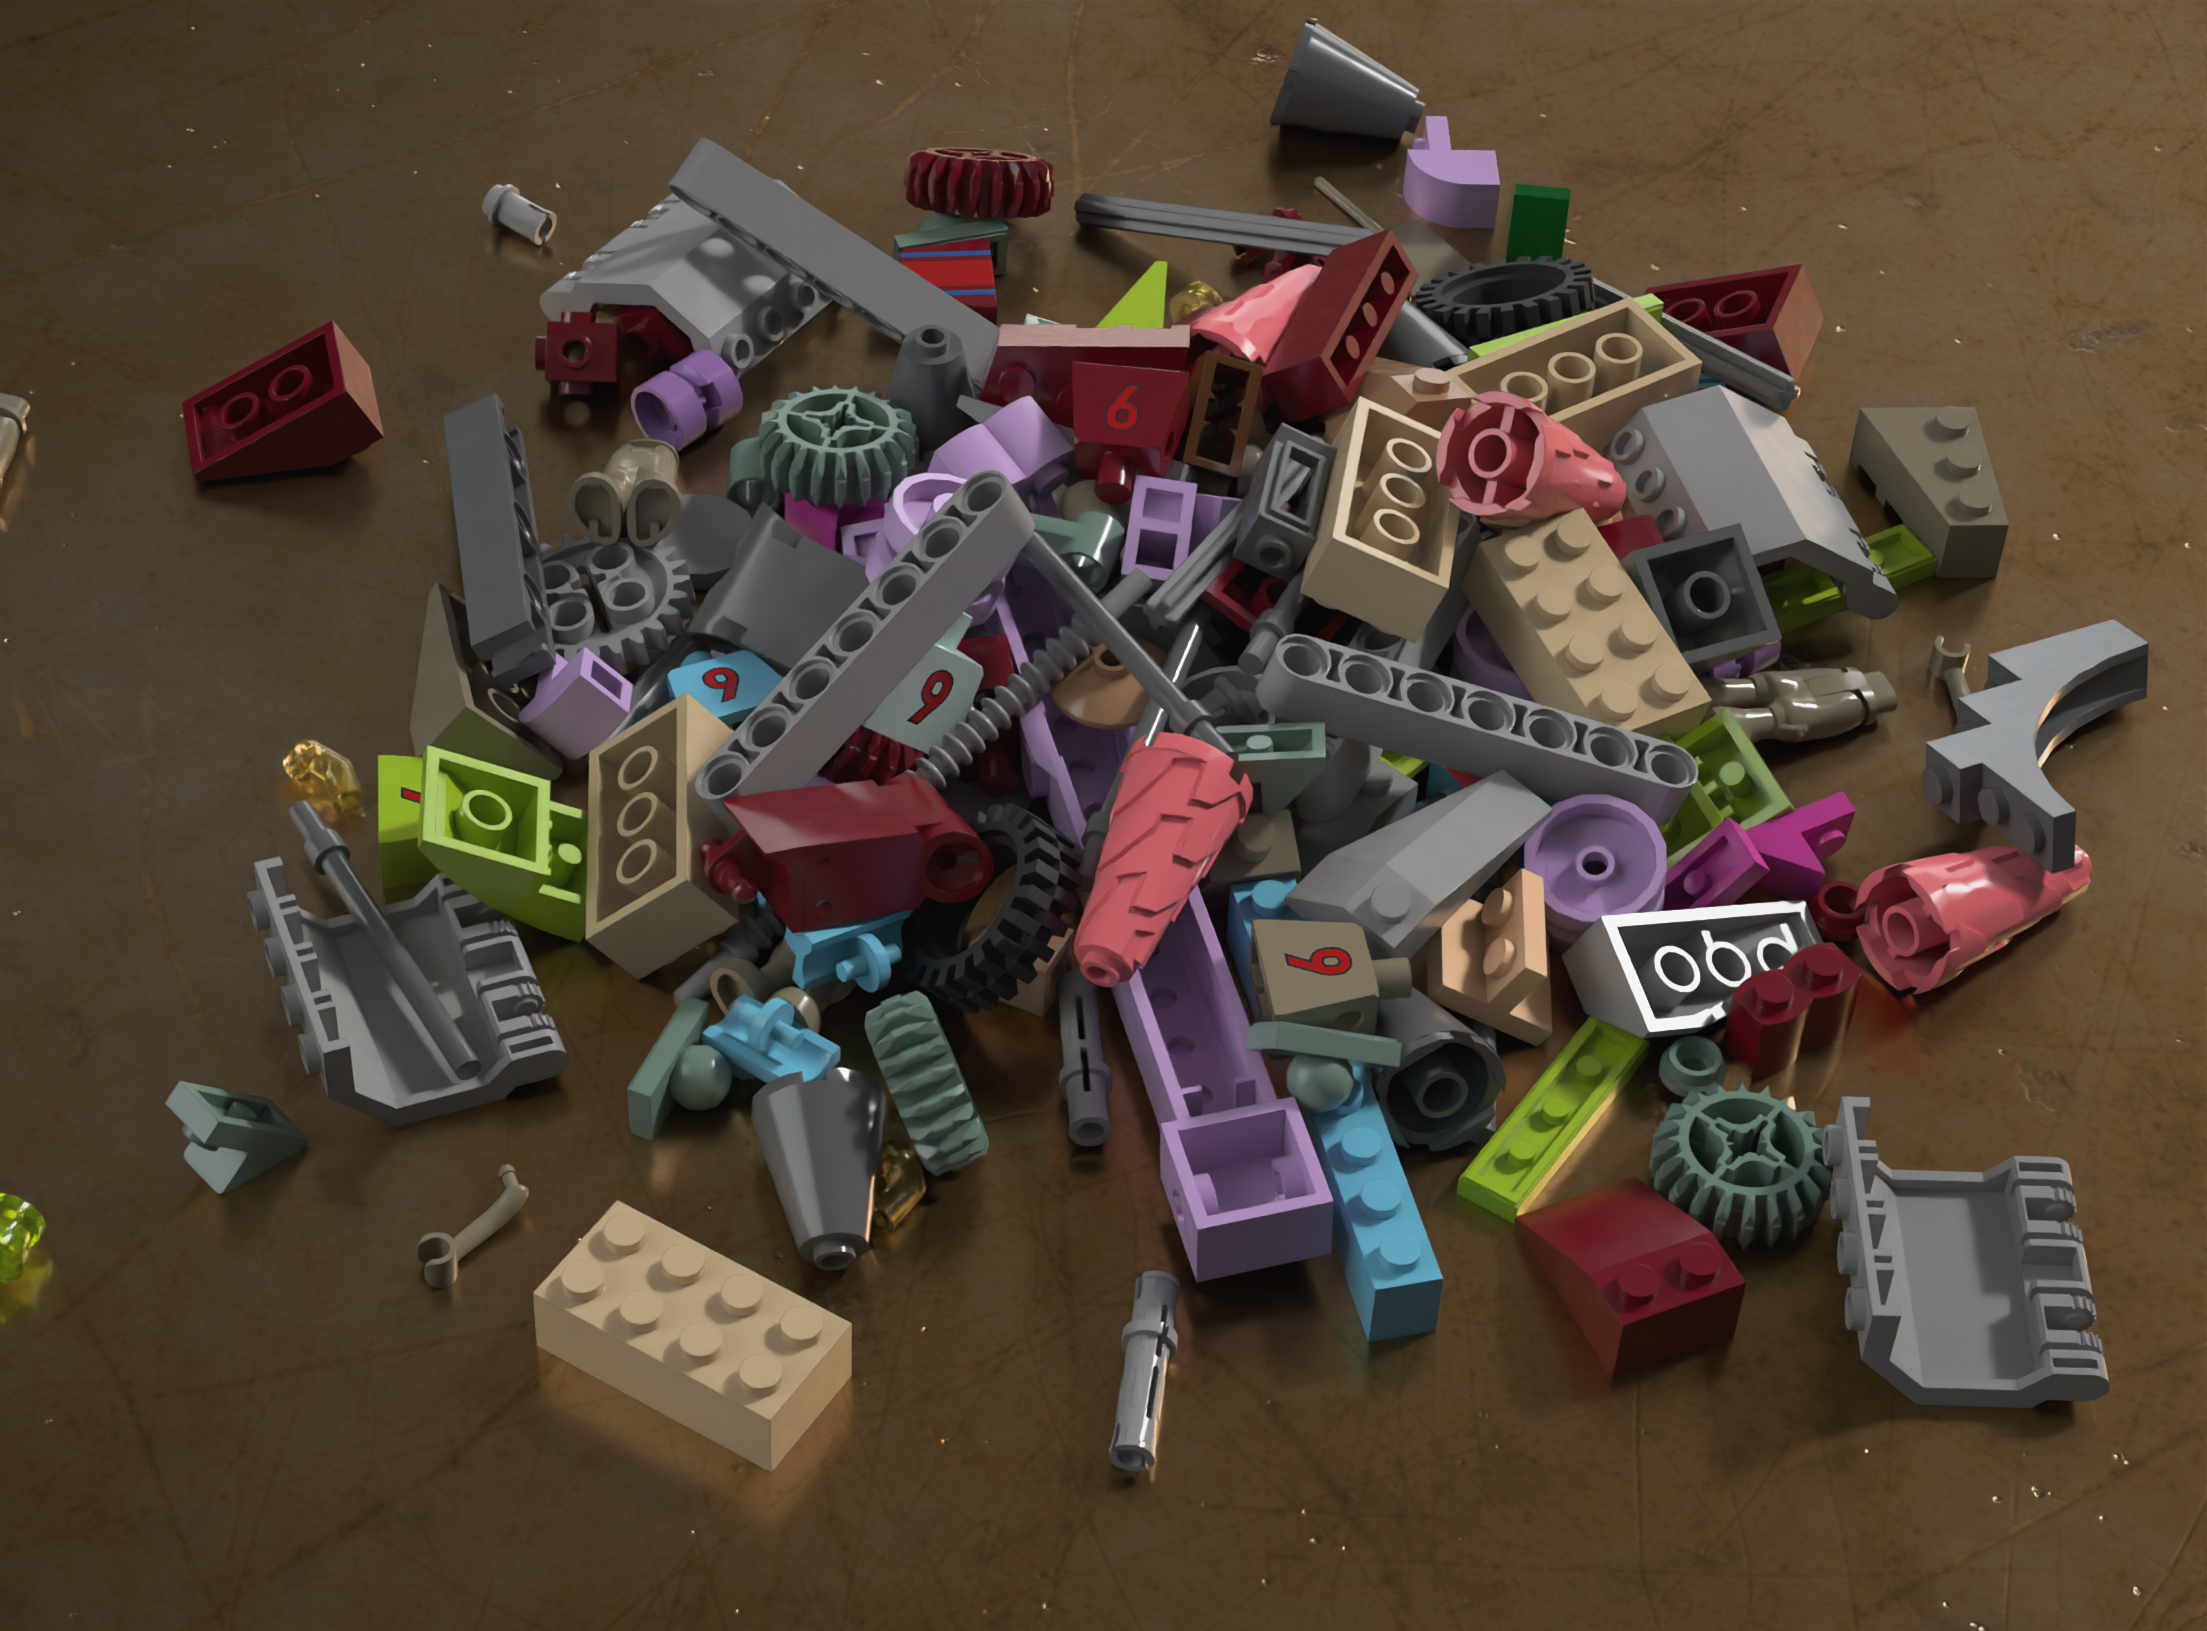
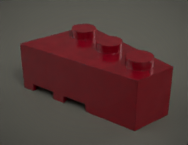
M1001 324L983 377L979 400L1005 407L1022 397L1030 395L1052 423L1073 429V361L1181 371L1189 349L1190 325H1171V329L1133 328V325H1114V328H1077V325Z

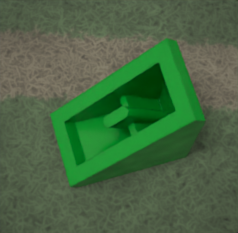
M1515 183L1509 204L1506 257L1530 256V259L1537 260L1541 256H1552L1553 261L1562 258L1571 189Z

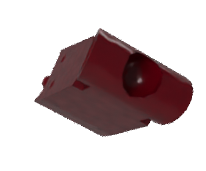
M915 773L900 774L888 780L883 786H878L873 780L762 792L722 800V805L741 829L725 843L716 837L706 838L699 848L700 855L705 860V878L715 891L721 894L732 895L733 899L740 904L753 902L759 891L792 934L919 908L924 898L949 904L968 901L984 890L991 880L994 868L991 851L984 842L951 809L947 801L927 779Z

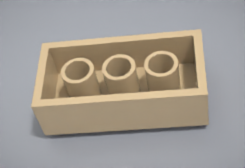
M1628 297L1444 372L1448 373L1451 379L1471 397L1489 391H1505L1530 400L1547 416L1567 427L1578 435L1585 444L1593 448L1599 455L1604 454L1603 449L1642 407L1696 392L1698 390L1702 361L1631 297ZM1471 399L1470 407L1478 401Z
M1361 396L1358 397L1331 446L1337 448V452L1330 468L1315 534L1317 541L1307 555L1300 593L1313 598L1317 603L1326 608L1338 609L1368 622L1383 633L1395 634L1416 643L1449 589L1461 511L1458 506L1447 498L1454 499L1448 486L1440 484L1438 480L1436 453L1441 432Z
M1583 507L1478 543L1460 587L1535 703L1656 739H1660L1668 733L1674 742L1700 725L1712 699Z
M687 692L589 752L585 940L637 980L663 965L674 962L680 955L709 938L722 934L730 926L739 922V903L733 899L732 895L721 894L711 887L704 874L705 860L702 859L699 852L700 844L704 839L716 837L725 843L732 835L726 830L695 789V780L702 766L734 731Z
M618 1200L533 1292L538 1347L769 1472L775 1469L852 1376L851 1322Z

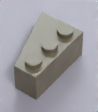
M1975 407L1860 408L1849 462L1857 472L1865 470L1877 486L1875 496L1883 507L1891 505L1902 519L1903 525L1938 559L1935 570L1936 577L1996 578L2009 523Z

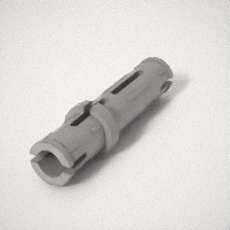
M1072 970L1060 975L1056 980L1061 1028L1060 1036L1064 1068L1059 1074V1089L1061 1095L1068 1102L1070 1118L1069 1136L1071 1140L1082 1146H1095L1106 1142L1112 1135L1108 1095L1112 1091L1113 1078L1110 1068L1104 1063L1102 1030L1097 1001V984L1086 979L1080 970ZM1078 1023L1083 1024L1084 1040L1079 1039ZM1081 1052L1086 1053L1085 1062L1081 1061ZM1083 1074L1088 1075V1092L1084 1091Z
M1146 1271L1142 1274V1278L1137 1277L1132 1320L1126 1324L1122 1332L1121 1348L1125 1353V1364L1119 1391L1114 1434L1108 1458L1116 1467L1126 1471H1144L1148 1469V1465L1152 1466L1154 1464L1156 1435L1162 1407L1167 1362L1173 1358L1177 1349L1178 1335L1173 1327L1181 1284L1173 1275L1163 1271Z

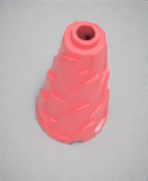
M1311 264L1298 267L1266 284L1252 287L1235 300L1222 303L1193 323L1188 324L1190 325L1189 349L1181 371L1189 367L1207 350L1263 366L1264 371L1322 267ZM1261 378L1255 406L1264 415L1273 401L1269 397L1265 382ZM1213 379L1212 384H1224L1217 379Z
M1489 391L1473 396L1470 399L1478 402L1466 411L1457 408L1442 430L1436 453L1438 480L1440 484L1448 486L1454 499L1447 498L1463 511L1493 521L1515 517L1545 520L1583 507L1594 525H1596L1597 521L1609 520L1617 514L1626 499V483L1623 482L1619 473L1614 470L1613 462L1600 456L1593 448L1585 444L1578 435L1547 416L1539 407L1526 398L1505 391Z
M1158 732L1153 745L1146 746L1144 735L1133 743L1121 766L1120 772L1123 773L1110 814L1109 829L1095 873V883L1074 939L1073 949L1075 950L1074 953L1078 962L1081 964L1080 971L1086 979L1094 984L1103 987H1113L1117 983L1128 982L1138 967L1144 969L1168 924L1174 923L1200 878H1205L1224 843L1228 841L1234 829L1240 827L1245 820L1253 800V788L1246 772L1238 785L1229 775L1235 761L1214 746L1199 739L1182 734Z
M2075 844V867L2052 874L2016 845L2009 847L1996 845L1961 854L1950 853L1889 865L1872 872L1863 881L1858 891L1855 911L1865 907L1868 909V923L1856 927L1858 936L1870 963L1884 980L1899 991L1913 986L1917 987L1913 994L1923 993L1943 986L1951 979L1957 977L1964 968L2007 945L2013 939L2012 936L2032 927L2041 918L2055 912L2063 904L2085 893L2091 882V861L2087 853Z

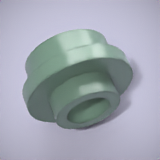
M1685 1036L1677 1039L1663 1053L1659 1065V1075L1663 1084L1675 1094L1687 1097L1690 1090L1706 1095V1091L1709 1090L1713 1082L1722 1087L1727 1070L1720 1049L1712 1041L1699 1036Z

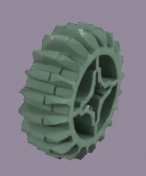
M836 385L832 389L820 390L812 386L809 392L805 394L796 391L790 392L787 400L779 399L773 401L771 410L762 413V421L759 425L758 436L756 437V456L759 457V467L763 472V480L773 483L775 492L781 494L791 493L795 502L808 499L814 501L816 507L828 503L836 504L839 509H841L843 504L850 503L865 507L869 499L879 502L886 501L888 493H893L894 489L905 478L913 476V469L916 467L919 449V437L916 436V425L912 423L911 413L900 409L899 401L893 399L882 400L881 392L877 391L868 394L862 393L858 386L851 390L839 389Z
M918 991L902 997L898 994L882 1001L881 1006L866 1012L864 1027L868 1034L867 1037L900 1117L926 1169L936 1176L950 1170L956 1172L972 1165L973 1160L986 1155L989 1147V1138L952 1049L928 998Z
M1741 1080L1733 1091H1725L1720 1085L1713 1082L1709 1090L1706 1091V1095L1690 1090L1682 1104L1671 1103L1669 1111L1664 1116V1121H1660L1659 1128L1655 1129L1649 1160L1650 1177L1655 1179L1654 1188L1658 1194L1710 1230L1718 1242L1724 1237L1736 1238L1742 1250L1746 1248L1753 1238H1758L1771 1249L1775 1241L1778 1240L1779 1234L1795 1240L1798 1233L1802 1231L1803 1225L1813 1226L1815 1219L1820 1216L1821 1209L1824 1208L1825 1201H1828L1830 1198V1188L1835 1166H1826L1824 1164V1129L1816 1128L1814 1111L1795 1112L1796 1107L1793 1096L1780 1101L1771 1097L1768 1085L1760 1093L1749 1092Z

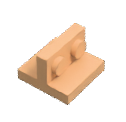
M1521 868L1502 888L1494 889L1484 904L1469 898L1427 941L1428 998L1437 1004L1537 1047L1553 1033L1549 937L1545 930L1543 877Z

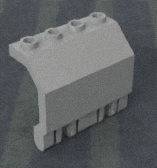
M774 180L775 182H777L778 184H780V185L783 186L784 188H786V189H788L789 191H791L792 193H794V192H793L786 184H784L781 180ZM673 193L648 212V219L634 222L629 228L595 252L594 255L586 259L582 263V271L568 273L562 280L542 293L539 300L543 313L554 322H561V312H590L596 314L600 308L607 304L655 306L690 337L694 351L706 349L720 356L732 369L737 380L833 301L688 206Z
M1717 385L1642 407L1603 449L1607 459L1613 462L1614 470L1619 473L1623 482L1626 483V495L1638 516L1650 515L1664 542L1740 523L1756 567L1793 557L1827 573L1834 586L1837 587V591L1846 607L1869 619L1879 620L1891 615L1898 607V596L1888 579L1884 576L1885 574L1877 563L1873 564L1872 560H1870L1869 555H1871L1869 546L1865 540L1863 541L1862 534L1844 503L1839 499L1837 491L1832 486L1829 487L1825 482L1827 478L1826 472L1821 464L1819 465V461L1807 441L1794 435L1784 417Z
M281 857L254 862L257 890L247 892L252 922L256 931L267 929L270 938L263 939L271 975L273 978L285 977L287 985L281 986L280 991L287 1020L290 1026L302 1024L305 1033L298 1035V1044L306 1073L310 1075L319 1072L328 1099L398 1127L505 1099L515 1087L554 1077L567 1067L569 1057L554 1021L548 1014L543 1015L540 1012L541 1008H544L543 1003L545 1000L514 924H511L510 921L505 922L502 918L506 914L468 893L445 874H437L414 898L380 906L379 908L481 1062L480 1072L469 1080H460L456 1076L353 915L348 914L326 920L299 908L295 895H287L284 866Z
M1842 1096L1836 1123L1826 1124L1824 1128L1823 1159L1826 1166H1835L1836 1177L1832 1179L1830 1188V1211L1832 1219H1841L1844 1232H1840L1837 1247L1838 1270L1840 1274H1850L1851 1287H1848L1845 1297V1322L1847 1330H1855L1858 1333L1861 1360L1916 1405L2033 1408L2046 1400L2091 1401L2104 1396L2108 1392L2110 1385L2101 1339L2098 1338V1335H2093L2092 1332H2081V1330H2088V1327L2094 1326L2093 1322L2097 1321L2095 1304L2093 1303L2094 1298L2081 1229L2079 1230L2078 1225L2074 1226L2072 1222L2065 1223L2070 1217H2074V1213H2077L2069 1164L2058 1157L2013 1156L1984 1172L1892 1170L1878 1159V1154H1875L1877 1148L1876 1140H1863L1871 1109L1870 1098Z

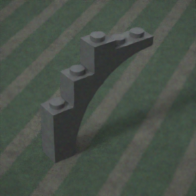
M2112 619L1989 654L1988 680L1984 684V690L1959 697L1957 700V724L1954 727L1953 735L1926 742V769L1922 773V787L1925 798L1959 825L1982 818L1987 824L2000 832L2052 874L2074 868L2076 810L2051 787L2040 767L2053 748L2077 728L2108 711L2147 697L2149 643Z

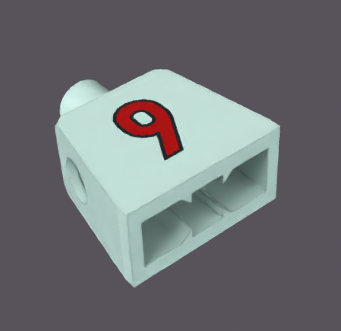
M963 612L861 725L928 755L931 746L943 747L942 737L944 734L956 735L955 725L957 722H965L983 677L982 666L956 649L973 617Z

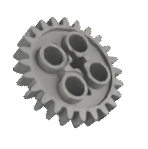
M568 533L563 534V546L557 549L546 543L540 545L543 555L541 561L555 653H558L567 662H570L583 647H586L607 665L614 667L618 673L625 675L627 674V661L635 659L639 663L647 665L650 663L647 653L649 649L667 651L670 649L667 635L681 636L684 634L682 620L693 617L690 602L695 601V595L686 560H679L675 546L664 548L661 540L651 546L639 547L632 544L629 535L626 538H621L619 535L616 543L606 546L595 543L585 535L584 540L575 541ZM580 574L588 575L600 611L607 620L609 633H602L600 631L587 592L582 588Z

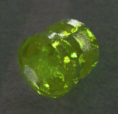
M0 1193V1282L14 1281L21 1276L29 1261L27 1249H31L38 1244L46 1228L44 1218L36 1208L27 1201L4 1193Z

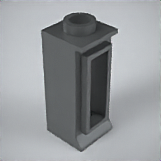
M1281 423L1255 465L1233 554L1234 558L1290 583L1317 541V537H1315L1330 468L1337 448L1287 424ZM1289 459L1310 468L1299 486L1297 497L1300 499L1296 516L1277 508Z

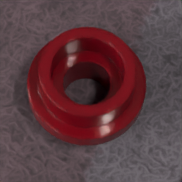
M1843 881L1830 882L1822 886L1818 894L1812 896L1808 909L1820 935L1836 941H1851L1859 938L1856 927L1868 923V909L1865 907L1855 911L1857 895L1860 889L1858 886Z

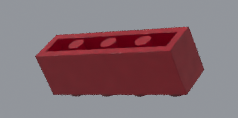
M1391 228L1332 250L1263 371L1262 379L1265 382L1269 397L1280 406L1290 424L1351 403L1419 275Z

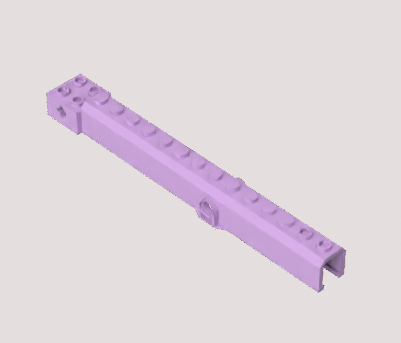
M1038 492L1030 495L1031 513L1061 519L1051 493L1040 496ZM1014 564L1011 571L1005 576L1004 590L995 611L984 622V626L988 636L1006 634L1014 672L1016 675H1021V663L1029 662L1033 664L1035 662L1033 659L1034 651L1042 650L1046 652V641L1049 638L1059 640L1060 627L1067 626L1071 628V618L1076 612L1037 568ZM1050 691L1046 694L1037 692L1038 700L1036 705L1024 704L1025 712L1023 717L1019 719L1020 755L1026 787L1032 799L1045 798L1055 829L1071 839L1075 845L1073 851L1081 856L1084 849L1081 841L1082 835L1091 815L1100 812L1137 725L1122 730H1103L1088 727L1070 719L1060 711L1054 703ZM1196 885L1174 923L1168 924L1144 969L1138 967L1128 982L1117 983L1111 987L1160 1128V1178L1196 1282L1331 1254L1334 1200L1295 1097L1277 1099L1260 1052L1246 1050L1248 1026L1250 1024L1198 885ZM1076 889L1083 910H1085L1091 892H1083Z

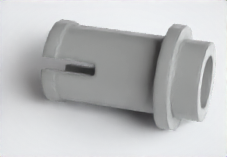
M497 184L493 186L486 194L482 204V211L488 216L490 224L496 227L505 225L529 238L531 242L537 245H541L542 241L544 243L548 241L555 230L557 223L556 214L520 196L518 188L511 184L505 186Z

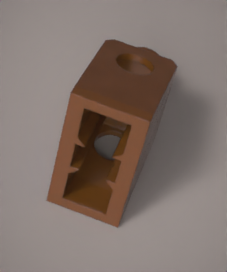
M1207 350L1184 370V372H1189L1190 414L1172 460L1185 463L1199 471L1203 470L1224 477L1239 478L1263 374V366ZM1213 379H1217L1224 384H1212Z

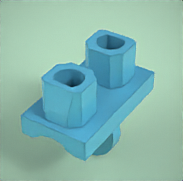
M911 910L793 934L787 927L784 939L796 955L792 979L803 991L838 978L842 982L855 979L858 985L868 992H874L888 986L891 978L890 965L901 961L903 950L901 926L904 919L910 917Z
M743 993L723 1020L716 1025L709 1026L702 1033L703 1045H709L723 1053L731 1067L732 1075L741 1080L757 1077L769 1083L786 1074L799 1071L803 1073V1082L822 1080L826 1075L825 1068H833L840 1061V1046L793 1021V1005L779 997L772 998L766 1004H763Z

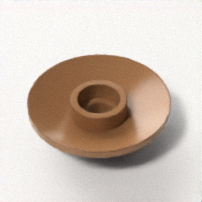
M1133 637L1162 669L1167 658L1166 653L1146 640ZM1104 643L1098 647L1089 645V655L1086 658L1076 656L1075 669H1062V681H1049L1052 699L1060 711L1082 725L1103 730H1122L1138 725L1150 697L1147 691Z

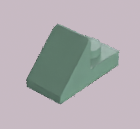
M1325 721L1217 726L1216 728L1239 755L1238 763L1230 771L1229 775L1238 785L1245 772L1250 783L1261 782L1263 815L1270 820L1277 816L1326 769Z
M179 1081L165 1102L184 1122L182 1131L191 1140L184 1152L185 1160L219 1194H225L294 1155L302 1150L309 1140L269 1098Z

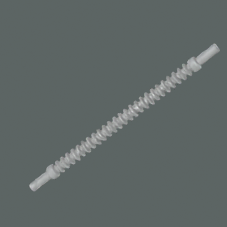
M1135 568L1100 601L1118 619L1153 587V583L1141 569ZM1077 613L1074 614L1071 618V628L1067 626L1060 627L1059 640L1055 638L1047 639L1046 652L1042 650L1034 651L1033 659L1035 662L1033 664L1022 662L1020 665L1021 675L1009 674L1007 678L1008 687L996 686L994 689L995 699L983 698L981 701L982 711L970 710L968 713L969 723L957 722L955 725L956 735L944 734L942 737L943 747L931 746L929 748L930 758L928 760L918 758L916 760L917 770L915 772L905 770L903 774H918L925 777L934 788L938 790L945 789L946 781L944 778L946 776L958 777L959 764L971 765V753L973 751L978 754L984 753L986 748L985 740L997 741L999 736L998 728L1010 729L1012 724L1011 716L1023 717L1025 712L1024 704L1036 705L1038 700L1037 692L1042 694L1049 693L1051 688L1050 680L1055 682L1062 681L1063 668L1068 670L1075 669L1076 656L1080 658L1088 657V646L1098 647L1103 642ZM758 905L755 910L757 917L754 920L748 917L743 918V929L741 931L732 929L721 938L718 944L720 950L673 994L681 1001L685 1000L687 996L703 1001L712 994L710 987L711 974L725 960L739 956L755 964L760 958L758 950L761 947L770 950L773 945L771 937L774 935L784 937L786 933L784 922L770 905L768 907Z

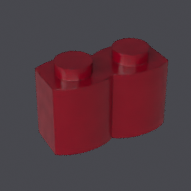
M1831 942L1811 945L1798 951L1789 958L1783 969L1767 970L1747 978L1736 988L1732 995L1721 1049L1751 1078L1773 1075L1786 1069L1798 1058L1801 1051L1815 1050L1834 1043L1846 1033L1851 1024L1863 971Z

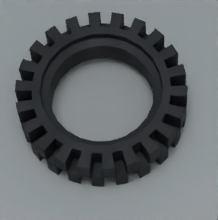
M1530 256L1518 257L1515 262L1506 263V258L1493 260L1494 265L1484 266L1481 262L1469 265V271L1457 268L1448 271L1449 277L1437 276L1431 279V284L1424 283L1420 287V291L1415 294L1416 308L1467 349L1475 345L1596 310L1593 277L1590 267H1585L1584 263L1580 261L1572 263L1570 258L1564 257L1553 261L1552 256H1541L1537 260L1531 261Z
M1007 803L1005 808L999 804L989 806L987 815L978 811L969 816V827L991 851L994 863L991 880L984 890L968 901L955 904L941 903L930 898H924L920 907L913 909V913L910 914V917L904 919L901 926V931L906 934L901 937L903 943V957L899 962L901 970L908 973L906 977L911 982L961 1012L965 1010L968 1013H979L980 1007L987 1011L997 1008L999 996L1007 1001L1018 995L1017 979L1029 985L1038 976L1033 963L1038 958L1046 963L1050 961L1056 951L1047 946L1053 935L1064 938L1070 925L1060 918L1064 913L1075 912L1079 900L1069 893L1081 887L1082 874L1074 870L1081 864L1079 854L1073 851L1075 848L1074 843L1071 839L1064 836L1063 833L1023 807L1020 808L1010 803ZM1017 864L1013 887L996 920L977 942L960 953L965 927L978 901L997 877L1011 866Z

